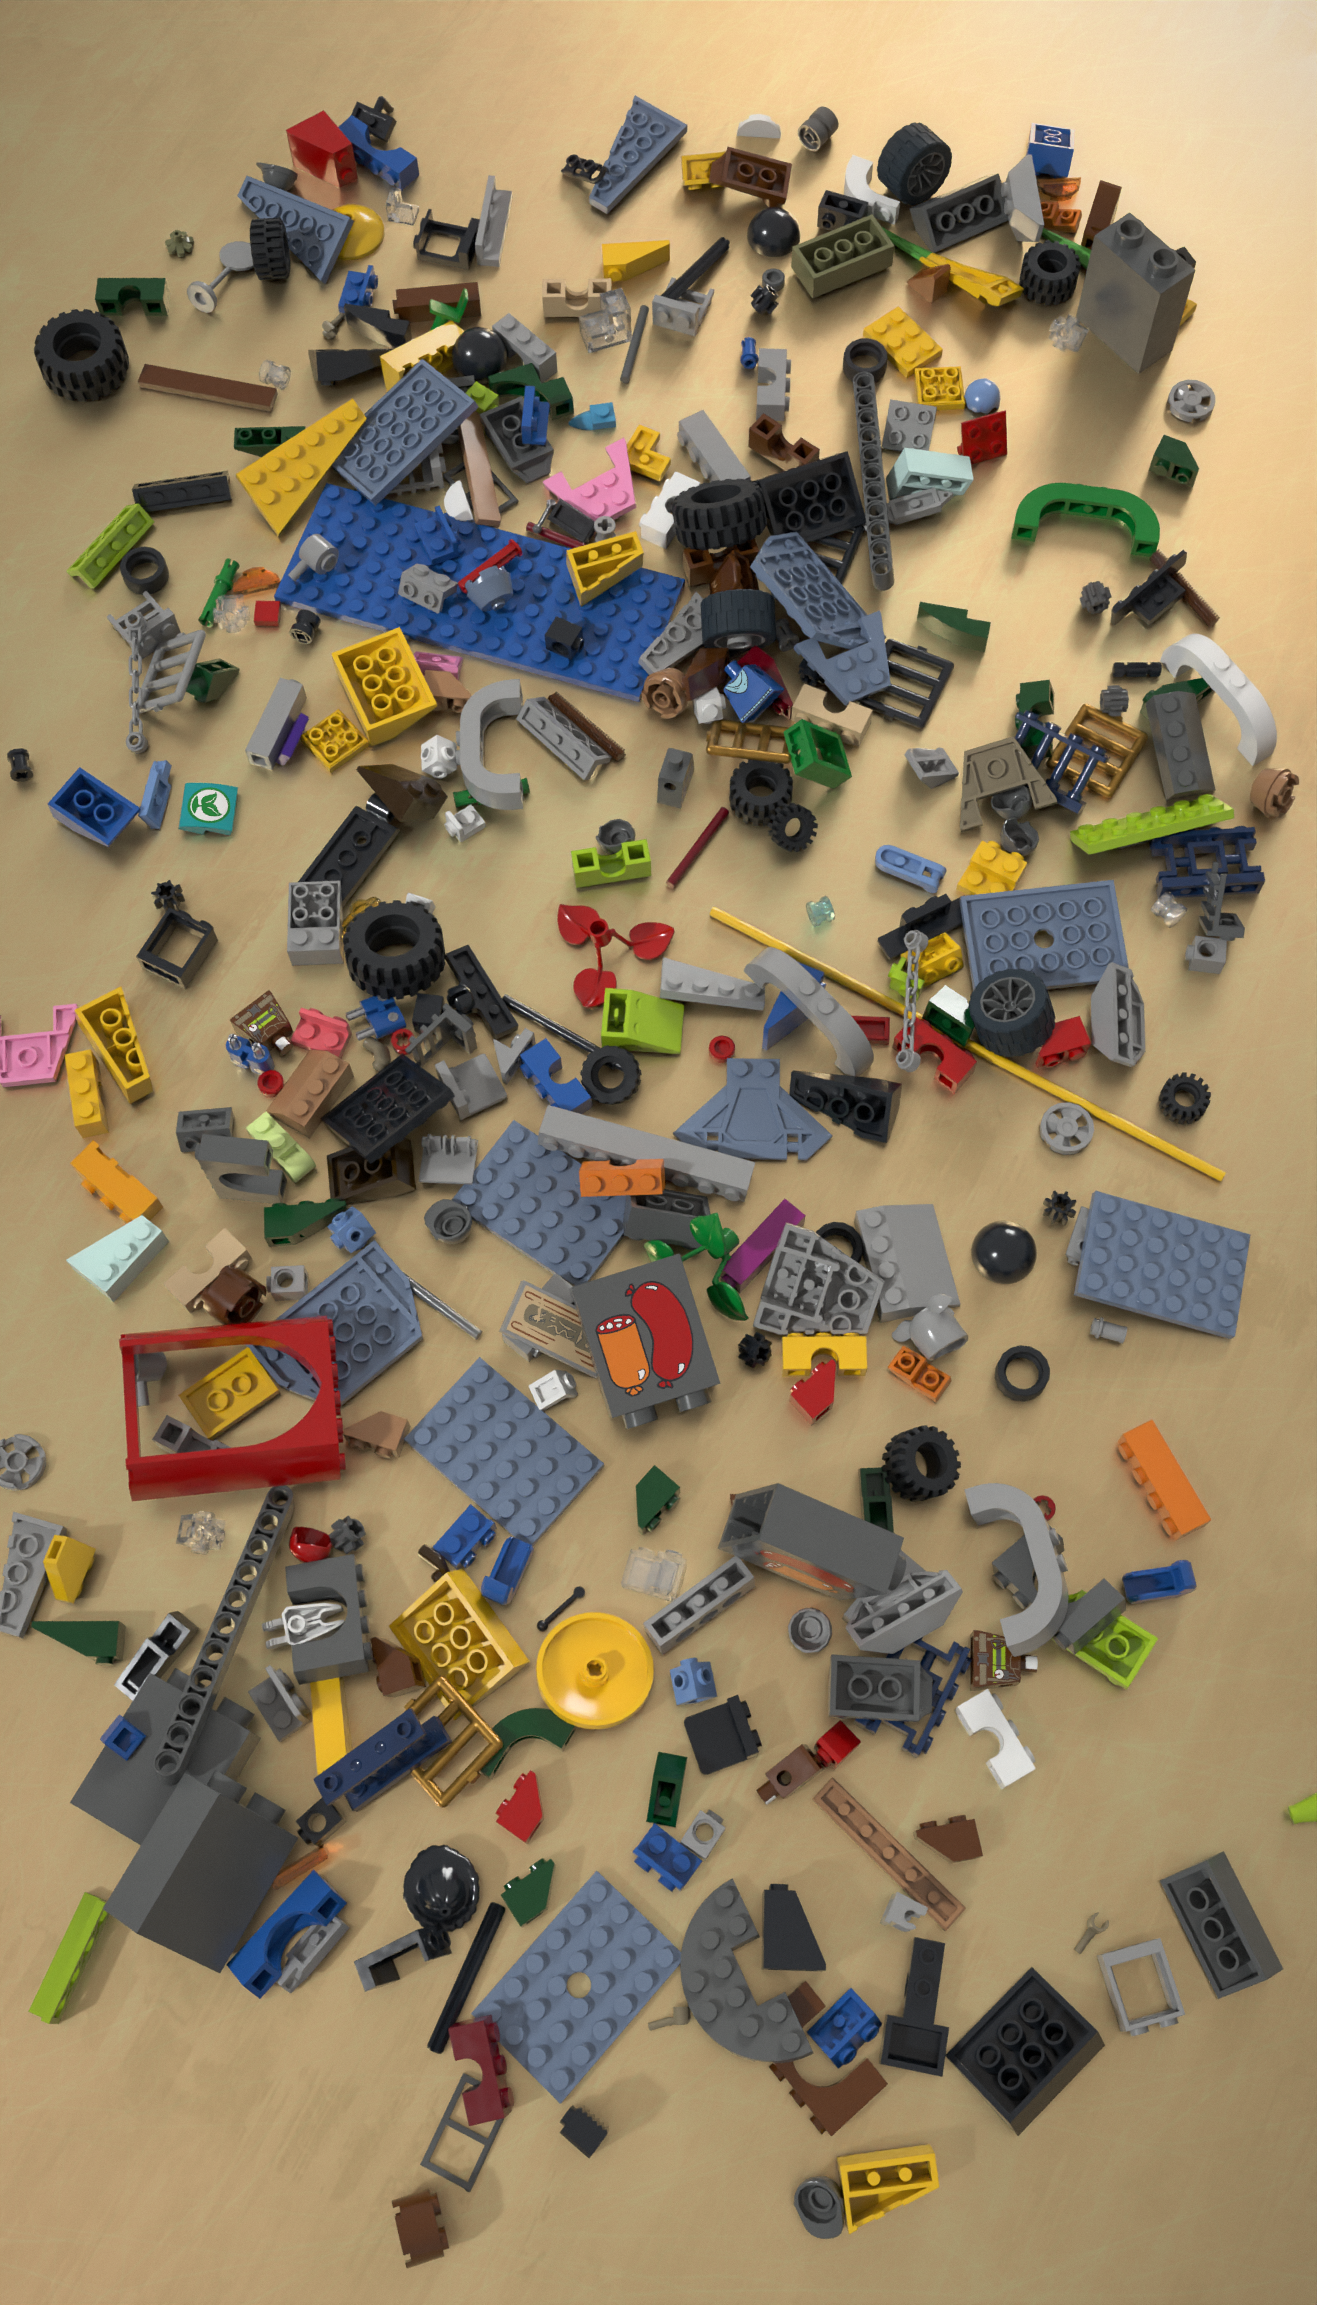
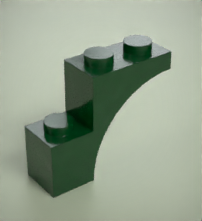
M532 363L488 376L490 390L499 395V398L521 396L524 398L525 386H535V396L540 397V402H549V415L552 420L574 414L573 397L564 377L541 384Z

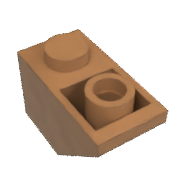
M425 670L424 678L437 703V707L432 711L449 710L462 713L464 705L471 697L470 692L451 672Z
M380 1411L345 1428L343 1435L346 1441H349V1446L359 1450H364L365 1447L375 1450V1454L390 1459L391 1455L400 1456L405 1443L404 1438L408 1435L411 1426L405 1418Z

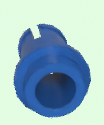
M747 337L741 342L742 356L740 361L745 368L752 369L758 363L759 358L756 354V340L752 337Z

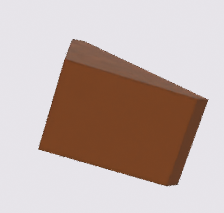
M949 264L922 269L907 281L908 286L932 304L947 292L951 267Z

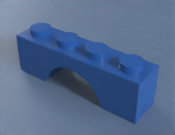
M351 115L338 127L352 143L355 161L370 169L373 174L385 179L390 185H394L402 191L419 176L417 157L401 147L389 151L373 148L370 145L368 125Z
M313 1870L226 1965L246 1989L261 1999L282 1975L281 1958L290 1939L307 1926L322 1925L326 1927L347 1902L327 1880Z

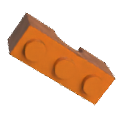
M638 1159L636 1163L627 1166L610 1165V1160L583 1161L579 1169L581 1197L663 1194L666 1185L664 1159Z

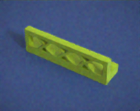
M139 503L126 505L66 572L71 577L80 576L90 588H95L155 521Z
M88 1892L84 1893L28 2011L41 2017V2021L47 2024H59L110 1915L103 1910L107 1902L106 1900Z

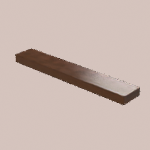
M144 364L138 379V385L141 388L268 412L272 411L278 395L277 388Z

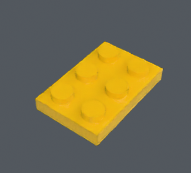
M899 306L863 328V336L881 343L887 351L888 360L906 378L914 374L915 368H923L942 356L943 348Z
M247 1347L178 1396L207 1438L213 1440L281 1392L250 1348Z

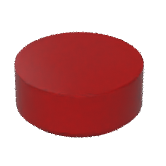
M723 1035L713 1038L709 1044L710 1057L718 1063H726L727 1058H733L735 1055L733 1040Z
M269 1070L259 1076L257 1085L264 1096L276 1097L285 1085V1081L278 1071Z

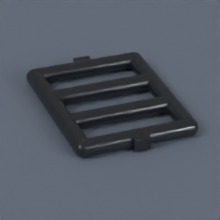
M862 525L845 530L853 533L849 542L830 536L813 541L845 551L842 561L815 553L826 567L837 570L835 577L841 584L845 579L864 533Z
M888 639L885 643L887 660L892 650L939 667L942 671L937 679L888 660L889 671L933 688L928 698L894 684H891L888 689L883 690L886 693L922 706L923 709L919 717L873 700L869 696L858 700L857 703L884 714L883 718L893 721V719H897L917 728H924L948 681L954 664L949 660L928 653L927 648L918 645L915 648L897 640Z

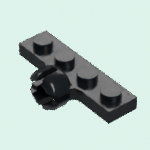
M465 945L446 953L445 960L460 983L449 988L447 991L449 1006L451 1008L456 1007L455 1011L460 1015H468L470 1013L480 1015L495 1040L517 1031L518 1023L470 946Z

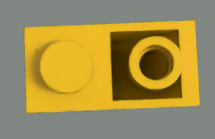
M60 1535L53 1536L43 1564L55 1599L74 1604L75 1599L82 1591V1582L86 1572L93 1564V1555L96 1549L70 1537Z

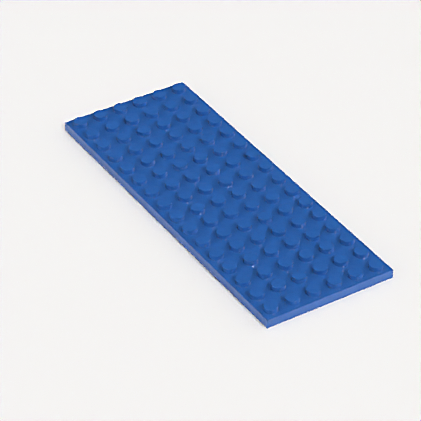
M326 483L274 595L275 601L386 632L387 629L393 630L400 627L404 635L409 636L410 639L640 702L642 698L641 693L644 690V682L649 674L638 663L639 658L671 622L685 586V579L641 567L581 607L566 565V550L571 548L485 525H478L470 521L456 520L454 517L449 516L452 524L450 528L452 532L456 531L460 538L461 545H458L459 556L432 566L415 531L414 523L436 515V512L385 498L375 506L358 491ZM320 534L338 549V561L331 571L320 575L308 567L296 582L288 576L301 561L299 558L300 548L311 535ZM510 539H513L522 550L523 555L521 557L516 556L504 566L506 572L511 574L513 597L499 610L483 612L467 597V594L460 590L459 586H457L454 594L444 599L440 613L433 612L398 594L402 572L415 564L426 565L430 570L438 574H444L450 580L458 583L508 545ZM556 616L582 627L585 643L581 652H577L572 660L546 649L545 633Z

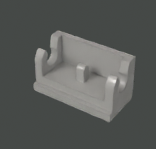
M896 1892L892 1894L880 1924L884 1926L889 1924L900 1931L908 1932L916 1929V1926L907 1921H910L911 1917L920 1918L921 1915L925 1916L928 1907Z

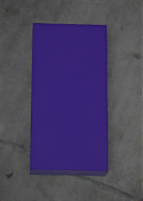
M300 713L294 721L276 758V763L283 766L291 758L309 720V717L305 714Z

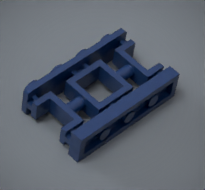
M1237 826L1229 829H1221L1219 827L1208 830L1190 829L1151 839L1149 845L1150 850H1152V856H1165L1167 871L1158 872L1156 877V883H1158L1156 890L1157 898L1206 897L1203 888L1204 886H1209V881L1205 875L1206 871H1211L1212 868L1197 869L1195 854L1201 853L1216 854V860L1219 862L1217 872L1219 877L1220 874L1227 875L1224 895L1260 893L1265 883L1264 872H1261V865L1248 866L1245 852L1254 850L1257 841L1254 838L1256 833L1255 827ZM1235 845L1236 854L1225 855L1224 846ZM1185 848V857L1175 858L1173 849ZM1238 864L1239 874H1228L1227 865ZM1187 867L1189 877H1177L1176 868Z
M922 1638L912 1644V1646L925 1652L920 1664L932 1676L933 1711L917 1744L912 1743L917 1731L904 1724L905 1721L875 1720L873 1722L870 1719L856 1718L853 1724L863 1730L865 1728L875 1735L880 1723L883 1722L907 1735L901 1748L903 1751L911 1753L915 1758L921 1752L926 1754L934 1739L929 1734L934 1725L939 1728L946 1714L942 1707L946 1699L952 1701L959 1687L954 1682L959 1672L965 1674L972 1660L967 1657L970 1649L960 1646L955 1641L952 1643L948 1654L922 1641ZM904 1648L893 1654L888 1653L886 1658L899 1659ZM955 1654L959 1658L943 1691H940L938 1687L943 1678L932 1673L930 1669L935 1658L949 1665Z

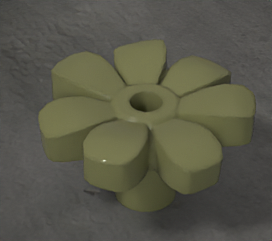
M180 230L173 231L170 234L171 239L165 241L168 252L172 255L177 252L178 257H184L185 251L191 252L193 249L192 245H194L193 237H188L187 232H181Z

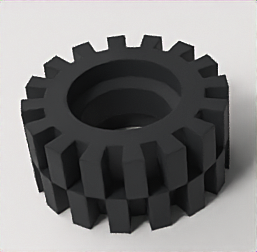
M785 803L782 804L783 809L777 807L775 811L778 814L776 816L771 814L770 816L773 819V823L768 822V827L772 829L768 831L769 835L772 836L771 840L776 845L790 852L792 850L799 852V847L803 850L808 848L805 843L812 844L813 840L810 837L811 835L816 837L817 832L813 831L814 828H818V824L813 822L816 820V817L812 815L810 810L799 804L790 803L788 805ZM793 818H798L800 821L798 832L794 836H787L785 833L787 823Z
M1182 1072L1180 1077L1177 1073L1173 1075L1172 1079L1169 1078L1160 1092L1159 1101L1161 1102L1159 1107L1160 1109H1165L1163 1112L1165 1117L1168 1114L1171 1115L1170 1121L1174 1122L1176 1118L1179 1119L1178 1124L1183 1125L1184 1121H1187V1124H1192L1194 1120L1198 1121L1203 1116L1210 1104L1211 1092H1207L1209 1089L1208 1084L1202 1085L1204 1080L1201 1077L1195 1080L1196 1074L1191 1073L1190 1077H1187V1072ZM1180 1090L1191 1093L1195 1100L1194 1104L1189 1107L1180 1105L1175 1100V1093Z

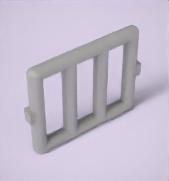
M197 630L188 634L183 632L177 634L176 638L159 643L156 646L141 687L142 706L139 708V714L151 710L158 712L164 706L183 700L206 637L205 631ZM192 643L190 651L162 660L165 652ZM185 664L182 672L155 680L158 672ZM177 684L174 693L147 701L150 692Z

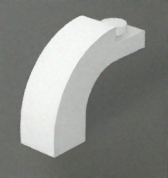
M852 155L846 168L844 195L869 202L867 216L873 214L875 218L895 225L898 220L900 201L871 190L868 184L872 179L873 162Z

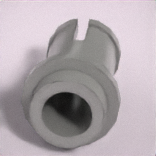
M1103 1317L1099 1319L1094 1318L1090 1334L1095 1335L1096 1339L1103 1337L1123 1344L1127 1334V1327L1104 1321Z

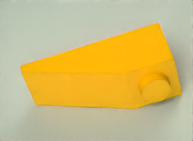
M670 240L602 244L604 279L611 278V281H627L669 261Z

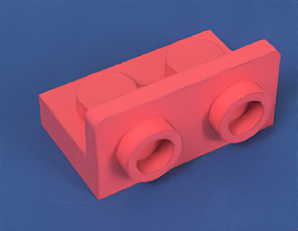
M301 1008L299 1011L301 1019L290 1040L291 1043L306 1050L328 1051L342 1058L352 1036L348 1022L338 1016L333 1018L325 1016L321 1011L314 1008L309 1010Z

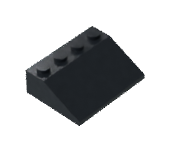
M848 451L836 453L753 481L761 487L767 518L766 526L771 536L797 532L808 543L866 523Z
M1031 1967L945 2056L994 2112L1019 2136L1095 2057L1105 2044L1099 2032Z

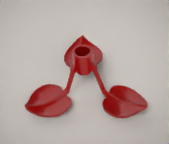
M560 904L558 908V927L563 939L570 944L581 945L589 936L596 948L598 970L593 968L582 970L575 977L573 984L575 995L583 1007L593 1008L604 1004L605 988L616 989L617 987L615 974L611 971H603L601 947L607 946L611 942L612 936L628 947H633L634 953L638 958L652 960L660 957L666 951L675 933L674 928L669 925L645 922L634 926L630 930L629 937L631 941H628L619 935L614 928L609 929L607 922L601 919L597 911L591 907Z

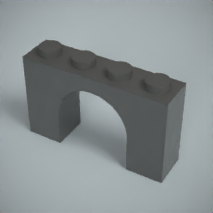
M202 1134L201 1143H197L195 1148V1159L198 1160L201 1169L206 1174V1178L209 1179L212 1188L219 1198L270 1204L283 1203L287 1179L283 1170L270 1169L273 1149L268 1140Z
M1057 1533L1060 1545H1057L1056 1549L1059 1555L1065 1550L1063 1538ZM1024 1535L992 1562L993 1579L1002 1589L1007 1587L1013 1593V1599L1022 1609L1030 1607L1038 1593L1034 1587L1037 1575ZM1105 1578L1102 1579L1082 1598L1068 1603L1065 1618L1053 1639L1063 1650L1068 1648L1075 1655L1126 1611L1125 1598Z
M354 1554L286 1566L287 1593L292 1605L319 1600H335L347 1608V1617L344 1624L332 1636L322 1640L291 1645L293 1673L299 1685L369 1672L368 1660H373L371 1643H366L365 1635L370 1633L368 1616L363 1615V1607L368 1606L365 1589L361 1590L360 1585L361 1581H365L363 1565L357 1564Z

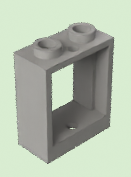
M1161 1938L1097 1955L1121 2032L1130 2031L1131 2036H1136L1149 2032L1148 2025L1159 2022L1160 2027L1163 2028L1179 2023L1177 2017L1185 2015ZM1152 1955L1169 2009L1128 2020L1111 1966Z

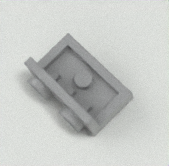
M415 564L402 572L398 594L433 612L440 613L444 599L456 592L458 583L450 580L444 574H438L430 570L426 565Z

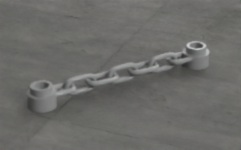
M132 611L125 617V625L128 628V640L132 644V655H130L128 660L129 674L132 676V687L129 689V706L132 708V719L129 722V735L126 738V746L133 753L140 754L147 749L148 740L143 735V724L141 719H139V708L142 706V689L139 687V676L142 673V658L139 655L138 644L142 640V632L147 626V621L140 612ZM137 617V622L131 624V620ZM132 632L138 633V640L136 637L132 638ZM132 659L135 662L138 661V671L136 669L132 671ZM133 692L135 694L138 693L139 703L133 702ZM133 724L135 726L139 725V732H133ZM139 738L138 743L132 745L133 739Z
M918 930L909 931L904 938V943L908 948V976L905 989L906 1007L903 1019L904 1039L902 1040L901 1051L896 1056V1062L899 1068L907 1072L915 1071L921 1061L920 1055L913 1051L914 1023L916 1020L918 960L920 953L928 945V937ZM912 964H915L914 972H911ZM910 979L914 980V988L910 987ZM910 996H912V1003H909ZM908 1011L912 1012V1019H908ZM908 1027H910V1035H907ZM906 1043L910 1044V1049H906Z

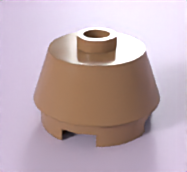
M665 668L650 674L644 682V690L641 693L648 709L652 707L655 711L661 713V718H673L682 713L688 704L686 692L682 691V678L685 675L675 668Z
M1267 768L1262 770L1252 784L1250 793L1251 803L1267 817L1274 816L1278 818L1279 813L1286 814L1295 800V796H1292L1294 785H1299V777L1291 773L1289 769Z

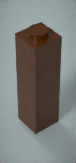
M478 282L396 289L397 299L392 300L394 314L399 315V320H406L410 323L434 321L436 315L430 313V299L456 308L462 291L465 288L468 291V302L461 318L481 316Z

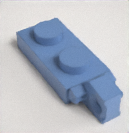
M167 760L153 762L140 806L141 810L138 814L151 829H160L171 789L168 778L172 765Z

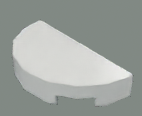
M754 114L750 115L749 119L739 123L737 136L781 139V130L779 124L770 120V116Z
M459 480L452 484L446 492L444 498L445 509L448 515L456 520L475 523L463 485Z

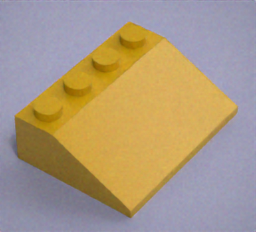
M400 627L331 653L335 670L371 747L395 738L437 707V703Z
M464 1569L444 1574L389 1625V1628L403 1648L420 1659L423 1676L429 1685L439 1675L445 1676L472 1707L509 1681L530 1662ZM442 1690L437 1694L446 1708L451 1701ZM459 1711L453 1719L457 1720L463 1714Z

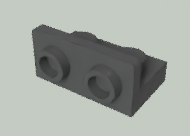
M232 1107L178 1112L176 1136L180 1151H195L197 1143H201L202 1134L233 1137Z

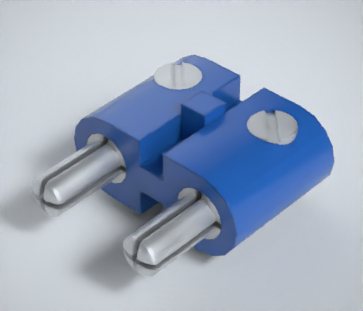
M380 995L372 996L360 1001L361 1007L346 1012L348 1021L364 1015L367 1022L370 1023V1027L356 1032V1037L359 1041L375 1035L376 1039H379L399 1029L406 1028L404 1017L399 1007L396 1006L393 997H390L388 1000L382 999Z
M235 1034L229 1035L226 1049L231 1061L236 1066L244 1069H249L250 1067L252 1072L259 1075L266 1071L274 1070L275 1065L267 1047L256 1042L250 1044L248 1039L236 1036Z

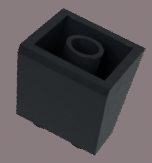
M770 1884L769 1890H764L762 1893L761 1970L826 1971L825 1960L796 1891L788 1890V1884Z

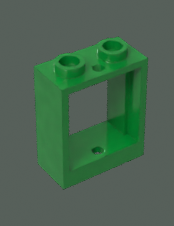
M803 719L783 732L788 751L791 755L795 775L835 789L852 777L840 734ZM816 748L820 749L823 760L818 758Z

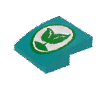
M185 783L178 829L202 835L206 830L230 836L233 828L238 787L214 783Z

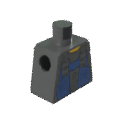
M668 748L658 777L657 803L681 809L694 772L692 753ZM670 783L675 785V790H670Z

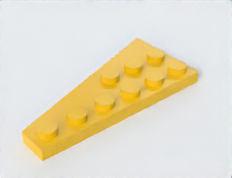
M353 398L236 473V478L277 536L281 534L297 510L307 500L332 464L338 459L348 443L351 442L366 422L367 418Z

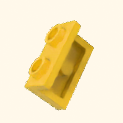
M725 152L681 156L683 185H688L689 190L701 189L702 184L709 183L712 162L720 158ZM710 183L711 187H723L717 184Z

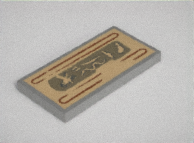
M525 1280L521 1281L499 1332L596 1379L597 1376L575 1305Z

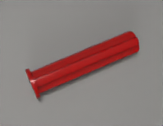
M510 539L508 545L458 582L460 590L468 594L465 583L468 580H471L472 583L476 581L480 576L479 572L496 565L500 569L516 556L521 557L523 553L519 545L513 539Z

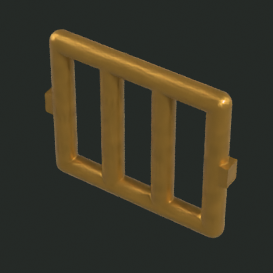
M1083 704L1064 734L1068 736L1070 733L1078 734L1124 757L1119 767L1109 762L1103 763L1098 761L1096 768L1113 776L1108 786L1092 778H1089L1085 786L1107 798H1111L1147 742L1148 734L1123 722V717L1110 716L1089 704ZM1087 715L1135 738L1136 740L1131 749L1083 726L1082 723ZM1059 741L1055 747L1053 757H1049L1046 762V766L1054 771L1067 746L1066 743ZM1077 749L1073 755L1084 762H1087L1090 757ZM1067 766L1063 776L1071 779L1072 784L1075 785L1081 773Z
M722 719L715 720L711 731H707L706 741L708 743L706 752L709 755L788 764L791 762V755L788 751L786 740L784 741L782 753L769 752L767 750L770 736L784 737L783 732L790 727L742 723ZM721 730L736 731L732 747L718 746ZM746 732L761 734L757 750L742 748Z
M439 1675L416 1700L411 1699L404 1708L406 1711L412 1708L417 1716L442 1690L451 1701L438 1716L443 1726L445 1727L459 1711L470 1722L426 1770L419 1766L411 1772L438 1806L445 1808L468 1783L474 1784L481 1776L479 1771L502 1748L503 1741L445 1676ZM479 1732L489 1744L443 1792L433 1779Z

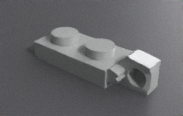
M338 1915L326 1927L311 1925L286 1955L288 1960L285 1968L281 1971V1977L276 1982L283 1989L292 1993L309 1977L349 1927Z

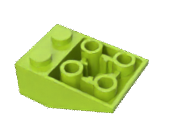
M605 988L601 1030L602 1047L609 1045L617 1046L627 1051L680 1054L684 1005L634 990Z

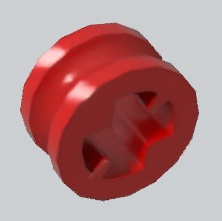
M399 1029L393 1033L391 1042L396 1053L408 1055L405 1049L410 1045L409 1038L413 1035L410 1030ZM401 1038L405 1040L407 1038L409 1044L405 1046L403 1043V1046H400L398 1040Z
M1037 1496L1033 1500L1038 1505L1041 1502H1045L1047 1504L1046 1509L1050 1510L1049 1515L1044 1513L1045 1519L1049 1521L1055 1514V1503L1048 1496Z

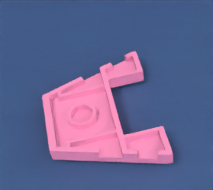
M624 437L605 447L608 456L615 466L614 468L573 490L570 488L563 473L559 472L543 481L545 488L555 494L558 499L561 498L594 521L601 516H608L615 520L637 508L628 449Z
M77 1004L53 1006V1031L1 1036L0 1015V1084L2 1087L56 1082L77 1020L74 1011L79 1008Z

